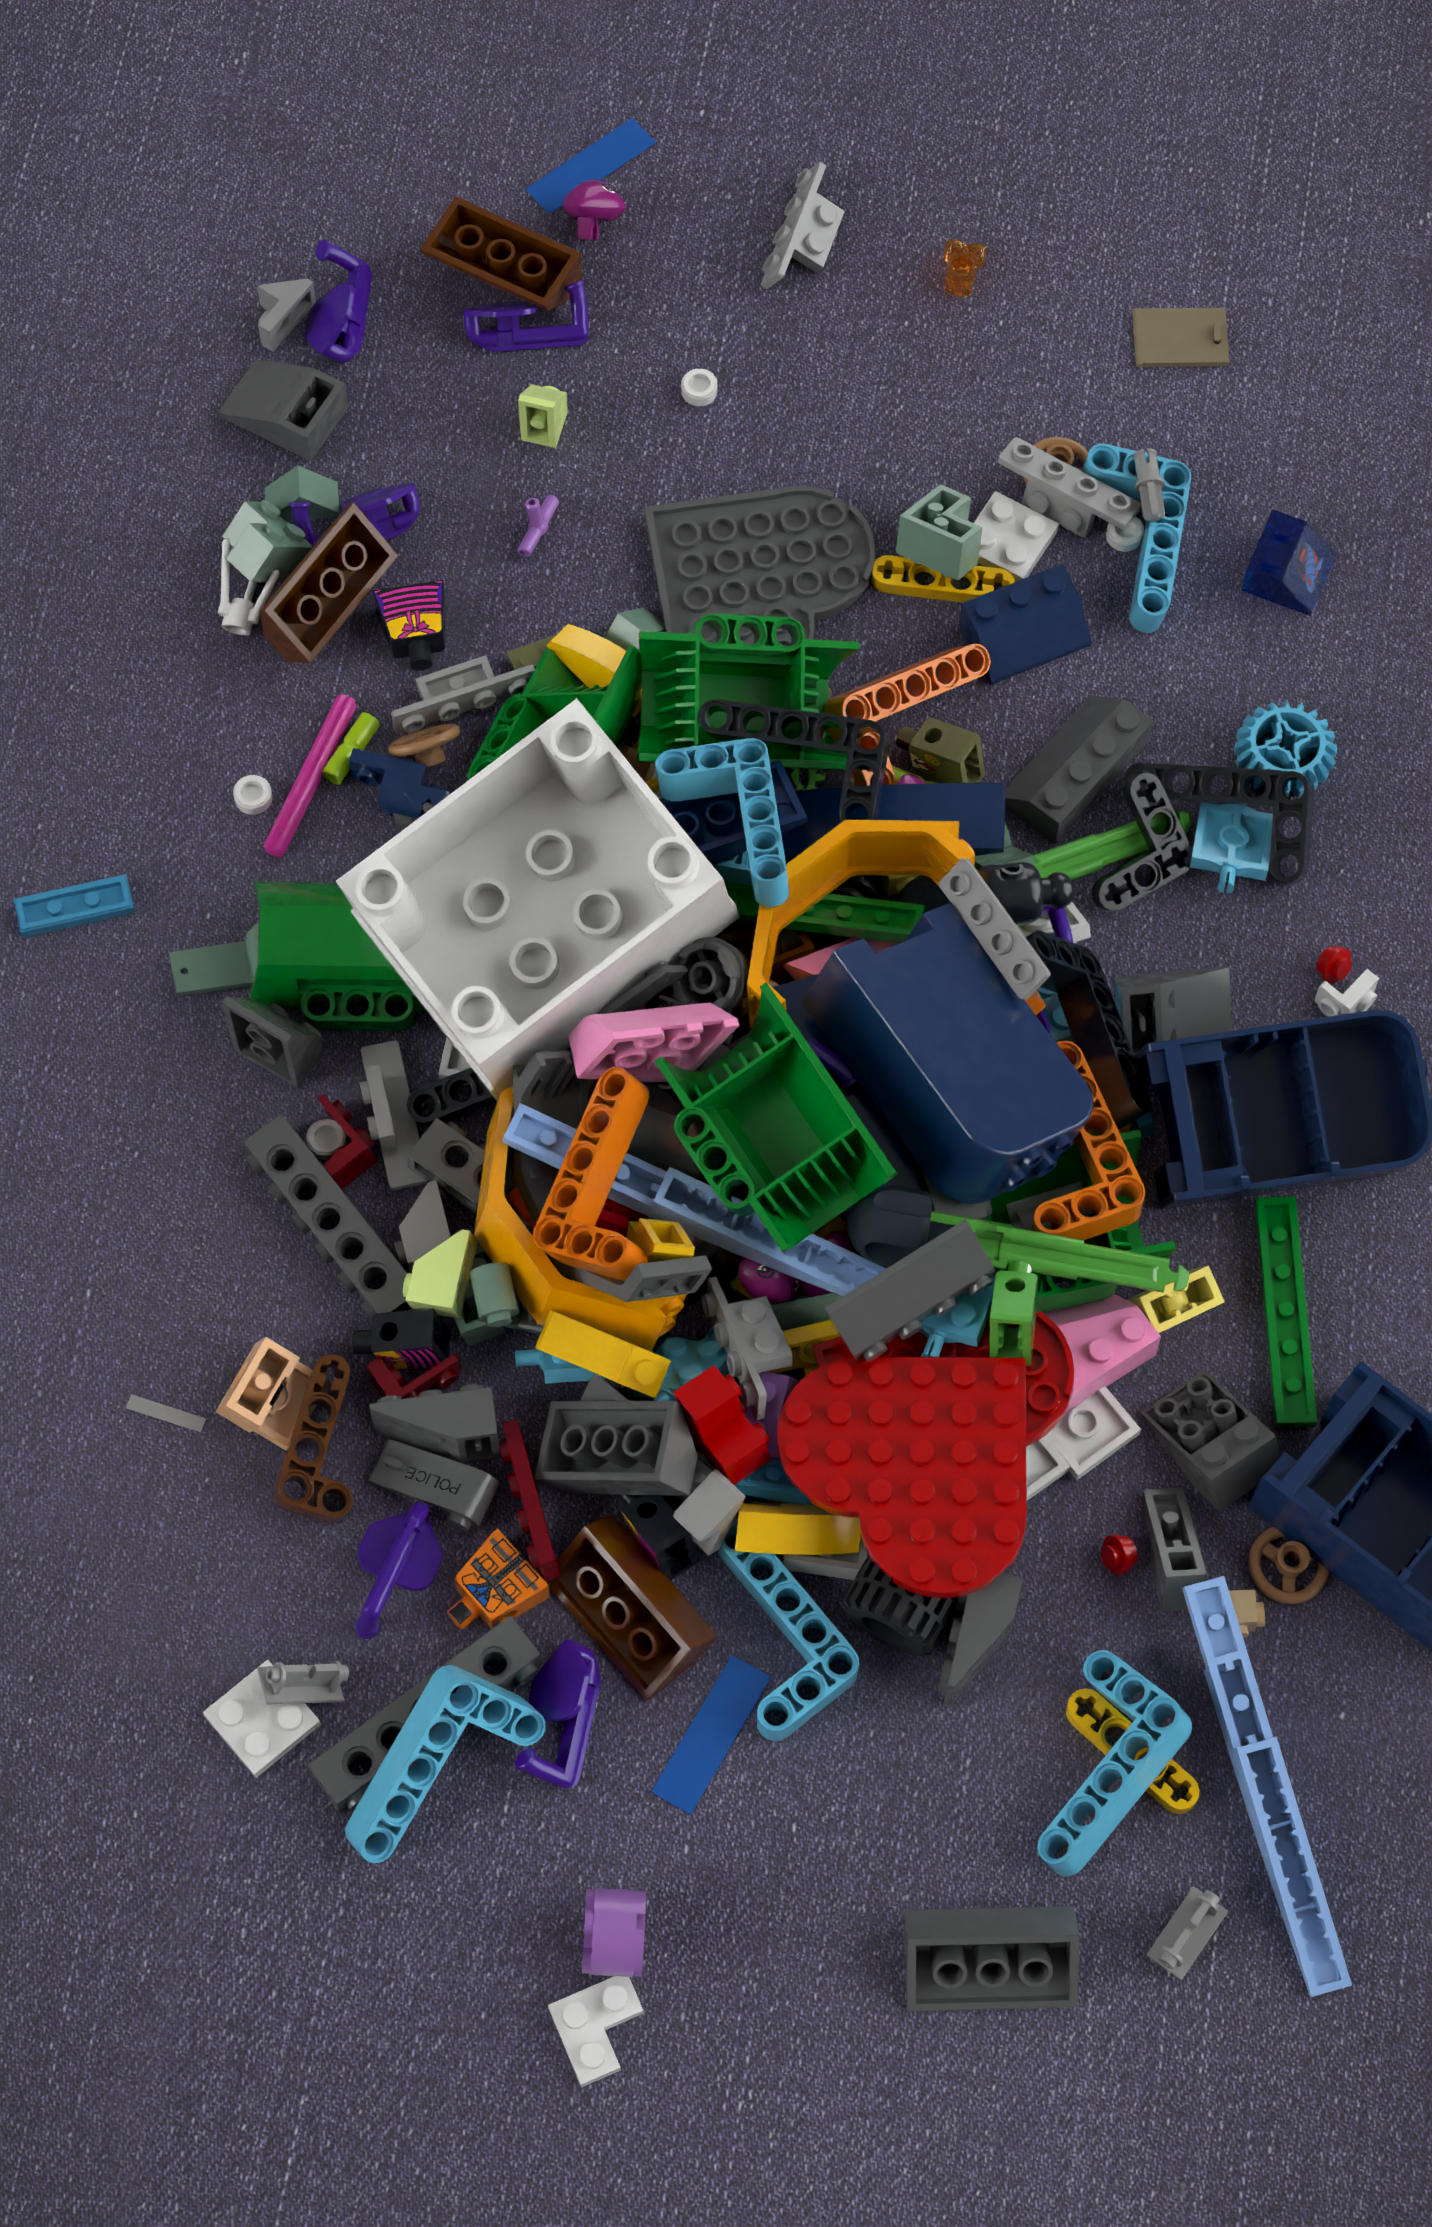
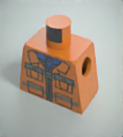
M497 1528L454 1578L456 1589L463 1598L447 1610V1613L461 1630L465 1629L479 1616L493 1629L509 1616L515 1619L549 1598V1585L535 1569H532V1566Z

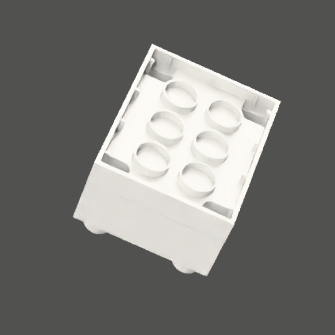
M577 698L336 880V883L353 907L351 913L497 1102L500 1093L513 1086V1065L528 1064L533 1054L540 1051L567 1050L570 1048L568 1035L585 1016L597 1014L646 978L645 973L659 962L663 961L665 965H678L681 957H678V954L686 946L703 937H715L740 917L736 904L728 895L721 875Z

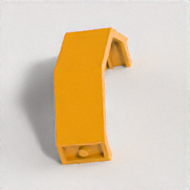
M844 820L787 863L789 897L787 900L776 907H765L759 904L747 981L749 1026L753 1028L759 1010L762 991L760 986L764 983L768 985L770 983L777 939L783 928L853 876L924 875L939 885V881L961 858L969 859L974 866L975 854L973 849L965 840L959 839V821ZM769 985L775 996L778 998V1000L786 1010V1000L773 987Z
M513 1086L500 1093L487 1131L474 1237L493 1263L509 1264L514 1291L537 1324L544 1326L549 1312L552 1310L652 1352L658 1337L666 1334L676 1325L675 1319L685 1306L683 1302L687 1294L626 1302L584 1283L565 1278L558 1272L545 1252L535 1245L533 1236L507 1202L504 1195L508 1145L502 1143V1140L513 1119Z

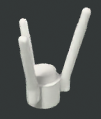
M224 539L222 542L221 602L217 614L224 617L221 625L223 629L234 634L246 636L250 635L253 624H258L261 609L264 607L280 573L278 570L272 572L255 606L251 601L257 582L250 581L244 599L233 598L232 603H229L230 562L226 558L230 554V541Z

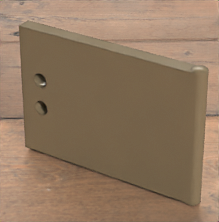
M1134 308L1132 310L1136 367L1229 366L1225 308Z

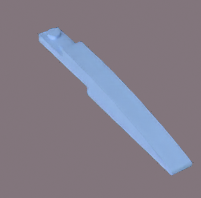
M520 1103L503 1137L502 1143L560 1170L577 1129ZM626 1153L607 1198L655 1220L679 1222L685 1233L841 1296L846 1295L887 1269L814 1234H810L793 1248L783 1253L756 1212L748 1216L736 1215L720 1201L710 1185L671 1167L666 1172ZM732 1196L733 1203L743 1202Z
M1221 1576L1185 1586L1182 1590L1206 1669L1203 1671L1257 1843L1309 1995L1314 1997L1352 1986L1277 1736L1273 1737L1225 1577Z

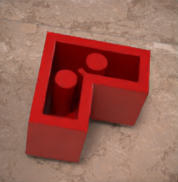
M713 1365L673 1392L675 1400L681 1403L693 1442L711 1465L718 1469L733 1485H736L771 1461L767 1444L771 1442L770 1438L758 1422L751 1424L745 1417L747 1411L739 1399L742 1391L730 1374L723 1376Z

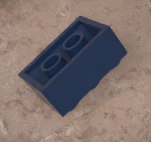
M1063 564L965 601L961 605L959 626L969 645L977 643L984 646L990 655V668L985 674L990 685L1087 648L1092 644L1079 593Z

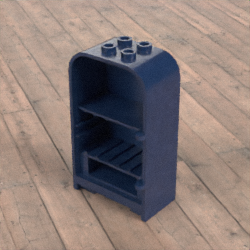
M951 902L923 913L906 941L875 953L864 938L834 950L802 1000V1004L931 1182L944 1195L957 1202L967 1204L986 1202L1007 1191H1013L1035 1178L1045 1176L1056 1167V1162L1071 1147L1073 1140L1087 1123L1092 1113V1093L1085 1080L1025 1000L1017 996Z
M1369 1010L1148 1043L1134 1055L1147 1093H1160L1171 1162L1165 1163L1153 1171L1160 1210L1381 1177L1416 1162L1428 1151L1432 1142V1095L1429 1093L1426 1079L1428 1074L1426 1058L1422 1054L1420 1041L1414 1027L1403 1016L1390 1010Z
M1360 1361L1333 1394L1320 1423L1326 1426L1325 1429L1298 1461L1286 1452L1282 1454L1272 1468L1261 1478L1248 1508L1272 1527L1278 1529L1290 1541L1302 1543L1308 1549L1310 1557L1324 1566L1329 1572L1432 1652V1415Z

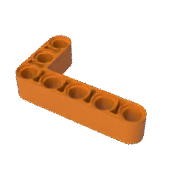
M977 643L950 648L832 697L826 702L823 714L847 717L845 711L847 706L849 717L877 722V720L983 676L990 668V655L984 646ZM965 657L967 659L968 666H966L965 664ZM906 681L909 686V692L906 690ZM876 693L879 697V706L876 702ZM838 727L828 728L829 735L836 743L842 735V730ZM876 732L864 734L860 741L861 747L864 749L875 748L879 744L880 735ZM888 756L883 785H895L896 777ZM869 770L858 772L855 776L854 784L856 786H869L871 778L872 780L874 779V773Z
M1059 1041L1057 1042L1058 1046L1085 1080L1092 1093V1113L1073 1141L1092 1180L1093 1186L1040 1204L1035 1210L1032 1231L1086 1240L1137 1221L1142 1211L1145 1188L1081 1049L1073 1042ZM1097 1129L1103 1134L1093 1136L1088 1134L1086 1130ZM1109 1162L1117 1165L1118 1168L1108 1170L1102 1167L1101 1164ZM1122 1196L1129 1197L1134 1203L1123 1204L1117 1198ZM1083 1209H1090L1094 1211L1097 1215L1094 1217H1086L1082 1215L1079 1211ZM1054 1222L1060 1228L1049 1230L1043 1227L1042 1224Z
M621 1067L609 1068L599 1078L534 1227L533 1242L538 1248L562 1264L625 1282L637 1264L648 1263V1255L643 1249L623 1235L595 1226L649 1100V1090L646 1085Z

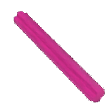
M344 694L336 697L264 843L265 852L277 858L284 856L323 777L321 772L334 754L356 709L355 700L352 697Z

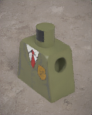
M929 718L926 719L919 731L904 726L897 736L896 746L910 752L914 773L926 781L930 780L936 783H980L985 776L980 735Z

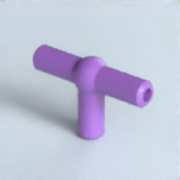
M547 495L541 506L536 498H529L525 502L529 523L528 530L517 549L521 556L530 557L540 537L548 531V523L559 505L557 497Z

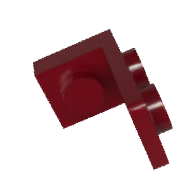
M322 1094L317 1098L318 1101L352 1141L347 1146L336 1149L330 1155L328 1161L322 1165L340 1189L343 1190L378 1161L370 1150L375 1143L361 1126L356 1130L350 1126L347 1121L352 1116L338 1099L331 1103Z
M455 1353L402 1388L405 1385V1381L393 1364L387 1367L382 1359L378 1357L366 1365L368 1378L382 1397L396 1395L401 1396L402 1399L418 1397L421 1392L435 1390L436 1388L439 1390L446 1389L459 1378L458 1374L462 1371L461 1360Z

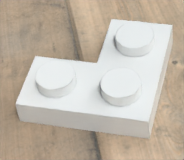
M614 1976L548 2005L581 2088L621 2071L605 2030L643 2014L642 2006L629 1977Z

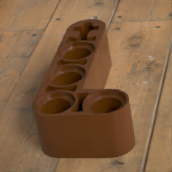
M335 1354L321 1357L310 1374L274 1488L275 1502L280 1508L327 1524H335L343 1520L353 1506L352 1492L345 1484L319 1476L350 1378L349 1364L343 1357ZM328 1368H332L335 1370L334 1376L336 1378L331 1384L328 1394L322 1393L321 1390L326 1379V1375L323 1373ZM312 1405H321L328 1412V1420L322 1423L314 1422L308 1415V1408ZM301 1443L312 1445L316 1450V1458L312 1461L301 1460L296 1454V1446ZM290 1481L298 1482L304 1489V1497L299 1500H291L284 1494V1484ZM329 1493L338 1495L342 1499L343 1509L336 1513L328 1511L323 1505V1496Z

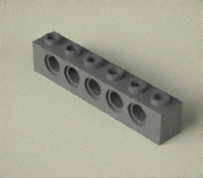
M279 1114L243 1141L250 1152L245 1157L246 1161L258 1176L266 1173L273 1183L268 1186V1189L281 1206L287 1201L296 1211L290 1217L305 1235L311 1231L319 1242L313 1246L327 1264L334 1260L342 1271L336 1276L348 1292L352 1294L357 1290L365 1301L360 1306L371 1321L376 1313L413 1310L406 1302V1297L403 1296V1284L407 1272L282 1114ZM285 1159L294 1160L292 1167L287 1171H277V1166L281 1161ZM305 1189H317L312 1199L307 1201L299 1200L301 1193ZM328 1218H340L338 1226L334 1229H322L324 1222ZM355 1246L363 1247V1252L358 1258L354 1260L345 1259L346 1253L350 1248ZM374 1277H387L383 1287L376 1290L368 1288L370 1281Z
M436 1118L409 1152L408 1167L429 1182L436 1180L439 1189L477 1215L480 1193L478 1182L482 1178L486 1145H475L466 1138V1133L459 1126L452 1122L445 1124ZM458 1155L463 1157L467 1163L462 1167L455 1168L450 1166L446 1160L451 1156ZM507 1166L504 1184L505 1198L517 1187L514 1182V1172ZM515 1211L529 1232L534 1231L533 1227L528 1225L521 1215Z
M509 1616L443 1666H457L508 1690L516 1683L519 1686H523L530 1682L539 1673L538 1667L542 1665L539 1651L512 1616ZM493 1660L502 1661L507 1665L505 1671L497 1676L487 1674L484 1671L485 1666ZM436 1671L308 1764L311 1775L340 1814L348 1808L350 1811L356 1809L389 1751L383 1746L384 1741L390 1735L399 1734L426 1685ZM489 1702L484 1708H488L491 1702ZM470 1722L467 1723L464 1730L471 1724ZM436 1723L435 1725H433L432 1728L430 1729V1731H432L433 1729H435V1727L438 1725V1723ZM359 1759H365L372 1763L369 1772L362 1776H356L349 1772L351 1765Z

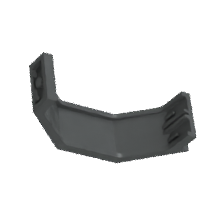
M544 1050L534 1053L528 1064L513 1065V1116L521 1103L577 1129L588 1105L589 1090L596 1079L577 1078L571 1050L553 1052ZM514 1149V1182L536 1225L559 1169ZM706 1255L637 1264L624 1282L562 1264L550 1256L560 1274L626 1302L696 1293L712 1270Z

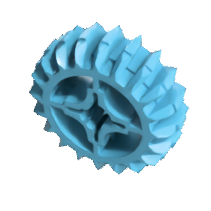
M1286 700L1283 702L1282 708H1278L1271 701L1267 706V710L1258 706L1253 716L1248 715L1244 719L1243 727L1238 729L1236 735L1237 742L1234 746V752L1237 755V768L1299 772L1311 779L1314 790H1316L1318 783L1323 784L1327 780L1329 772L1333 770L1335 765L1334 757L1337 753V745L1333 743L1335 739L1334 731L1327 730V719L1316 720L1318 715L1316 709L1309 713L1304 712L1303 702L1297 708H1290V703ZM1272 732V739L1265 741L1264 745H1256V741L1260 737ZM1314 753L1315 758L1309 764L1300 768L1299 761L1306 758L1307 754ZM1260 776L1254 777L1253 786L1255 790L1262 786L1266 787L1263 778ZM1293 779L1288 782L1285 788L1287 797L1290 791H1293L1298 798L1302 796L1304 785L1300 779Z

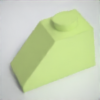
M531 384L520 394L518 399L521 440L556 448L568 413L567 392L560 391L552 386L541 387Z
M462 1229L414 1262L412 1274L408 1273L403 1284V1296L406 1297V1302L413 1310L434 1308L438 1315L461 1318L470 1279V1271L472 1270L478 1241L469 1230Z

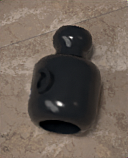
M1028 862L992 864L984 866L978 871L1016 925H1027L1035 922L1042 914L1043 906L1064 909L1070 905L1072 900L1071 881L1069 876L1064 873L1055 872L1047 878H1041L1038 869Z

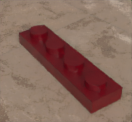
M514 1419L501 1423L505 1435L504 1439L499 1440L501 1454L505 1464L512 1462L515 1472L507 1475L514 1499L521 1497L524 1506L523 1509L517 1510L523 1534L531 1532L533 1544L526 1546L532 1569L541 1568L545 1582L561 1578L518 1420Z

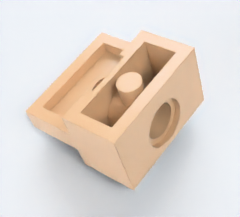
M265 1337L254 1344L215 1412L249 1433L252 1431L258 1433L286 1451L312 1369L300 1363V1357ZM327 1378L325 1379L324 1386L321 1390L322 1393L325 1392L327 1386L330 1383V1380H328ZM280 1384L284 1385L274 1404L270 1405L269 1403ZM312 1405L308 1408L309 1417L317 1405Z

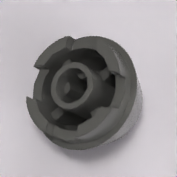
M703 937L686 946L678 954V957H681L678 965H685L688 970L686 974L673 982L675 993L683 1005L710 1002L728 1012L748 993L747 981L750 962L741 950L716 937Z

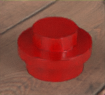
M1343 946L1327 947L1317 962V972L1322 975V979L1330 984L1344 979L1352 967L1351 952Z
M1112 1534L1103 1541L1101 1559L1105 1567L1110 1569L1111 1572L1116 1575H1123L1136 1565L1138 1559L1137 1550L1133 1541L1128 1536Z

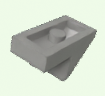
M308 278L262 284L257 287L260 305L266 310L258 323L261 345L274 352L315 304L314 284Z
M716 1469L679 1506L673 1516L692 1535V1541L709 1556L720 1549L746 1496Z

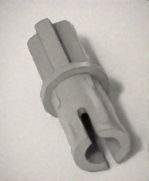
M1148 448V457L1145 460L1144 449H1141L1133 455L1138 478L1135 489L1140 493L1143 518L1150 522H1157L1165 516L1162 489L1165 484L1159 475L1157 451Z

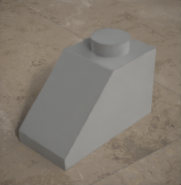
M436 1180L427 1183L399 1226L401 1241L394 1242L398 1262L400 1265L407 1264L411 1274L416 1260L451 1237Z

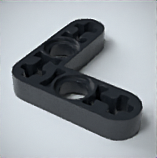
M1137 772L1131 774L1126 779L1123 787L1124 797L1149 850L1102 876L1095 882L1092 888V898L1094 903L1101 909L1121 910L1190 869L1193 850L1162 783L1152 773ZM1139 782L1149 784V788L1145 791L1146 797L1137 796L1136 791L1140 789ZM1148 801L1154 803L1158 802V805L1150 807ZM1160 812L1165 816L1167 825L1165 830L1157 835L1152 831L1150 823L1152 817ZM1171 849L1180 851L1181 855L1177 858L1178 865L1167 863L1160 867L1156 862H1164L1171 858ZM1145 864L1151 871V879L1146 885L1140 886L1135 881V871L1140 865ZM1124 884L1128 886L1129 889H1121L1114 894L1115 901L1105 899L1104 895L1109 892L1108 885L1110 887H1120Z

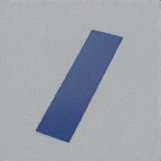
M631 118L525 190L548 214H551L562 206L565 196L577 185L587 180L603 179L655 144L656 141Z
M731 1655L651 1792L691 1815L771 1676Z

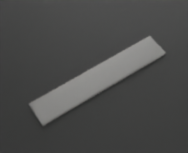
M132 1394L126 1406L127 1409L198 1432L202 1431L206 1418Z

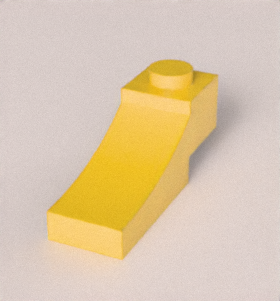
M552 1310L549 1312L535 1346L538 1350L653 1398H656L671 1363V1360Z

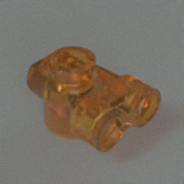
M956 239L946 241L943 259L947 262L945 292L947 294L962 297L970 296L978 269L985 265L988 251L985 245L980 243L964 244Z

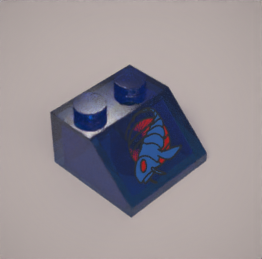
M1272 509L1248 564L1241 591L1311 616L1337 553L1307 521Z

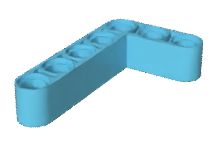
M1108 444L1094 445L1089 450L1081 471L1141 502L1140 493L1135 489L1138 478L1132 475H1137L1133 457L1137 451ZM1157 456L1159 475L1165 484L1162 489L1165 514L1170 517L1164 516L1163 519L1157 522L1145 521L1129 613L1131 625L1142 633L1156 631L1160 627L1170 606L1191 483V472L1184 463ZM1155 544H1159L1163 546L1165 549H1162ZM1149 575L1155 576V577L1159 578L1160 580H1155V579H1153L1152 577H1150ZM1144 607L1151 608L1155 612L1147 611Z
M747 738L671 749L661 753L656 759L655 767L659 792L666 800L685 801L738 793L754 898L756 902L765 907H776L783 904L789 897V884L766 744L759 739Z
M734 1519L718 1550V1554L808 1663L766 1696L758 1706L757 1728L760 1734L768 1740L781 1741L855 1683L859 1669V1656L775 1554L740 1552L726 1545L725 1541L737 1534L738 1519ZM758 1566L768 1567L773 1575L767 1580H758L752 1576L751 1571ZM783 1597H791L798 1602L799 1606L793 1611L786 1612L781 1610L776 1603ZM810 1628H816L823 1632L825 1638L818 1643H811L804 1639L802 1634ZM841 1659L849 1663L851 1670L846 1674L838 1675L830 1670L829 1664L834 1660ZM803 1685H812L818 1690L819 1695L813 1700H804L798 1696L796 1691ZM771 1710H779L786 1715L787 1720L779 1726H773L766 1722L764 1716Z
M1107 1650L1093 1652L1087 1657L1083 1667L1084 1676L1103 1698L1134 1722L1038 1840L1037 1849L1040 1857L1061 1876L1070 1877L1083 1869L1186 1742L1192 1731L1191 1719L1172 1697ZM1114 1669L1111 1677L1100 1681L1104 1672ZM1144 1692V1696L1139 1702L1131 1704L1135 1694ZM1175 1715L1173 1723L1169 1726L1161 1727L1163 1720L1167 1716ZM1149 1747L1146 1756L1135 1760V1755L1140 1749ZM1122 1780L1118 1790L1108 1793V1789L1114 1781ZM1096 1812L1093 1821L1088 1825L1082 1826L1084 1817L1089 1813ZM1069 1845L1067 1853L1063 1857L1055 1859L1058 1849Z
M453 1665L439 1668L426 1685L350 1817L345 1828L347 1840L370 1863H379L388 1859L394 1852L468 1722L518 1745L529 1746L538 1742L544 1734L545 1720L543 1716L521 1696ZM459 1686L458 1690L451 1695V1692ZM491 1702L490 1706L484 1710V1707ZM524 1717L523 1720L517 1724L520 1718ZM436 1723H438V1725L435 1727V1729H433L432 1731H430V1729L432 1728V1726L435 1725ZM417 1759L416 1763L412 1767L408 1768L409 1765ZM396 1796V1798L393 1800V1802H391L390 1804H388V1802L390 1801V1799H392L393 1797ZM373 1833H375L374 1836H373L371 1839H369L368 1841H366L367 1838H368L370 1835H372Z

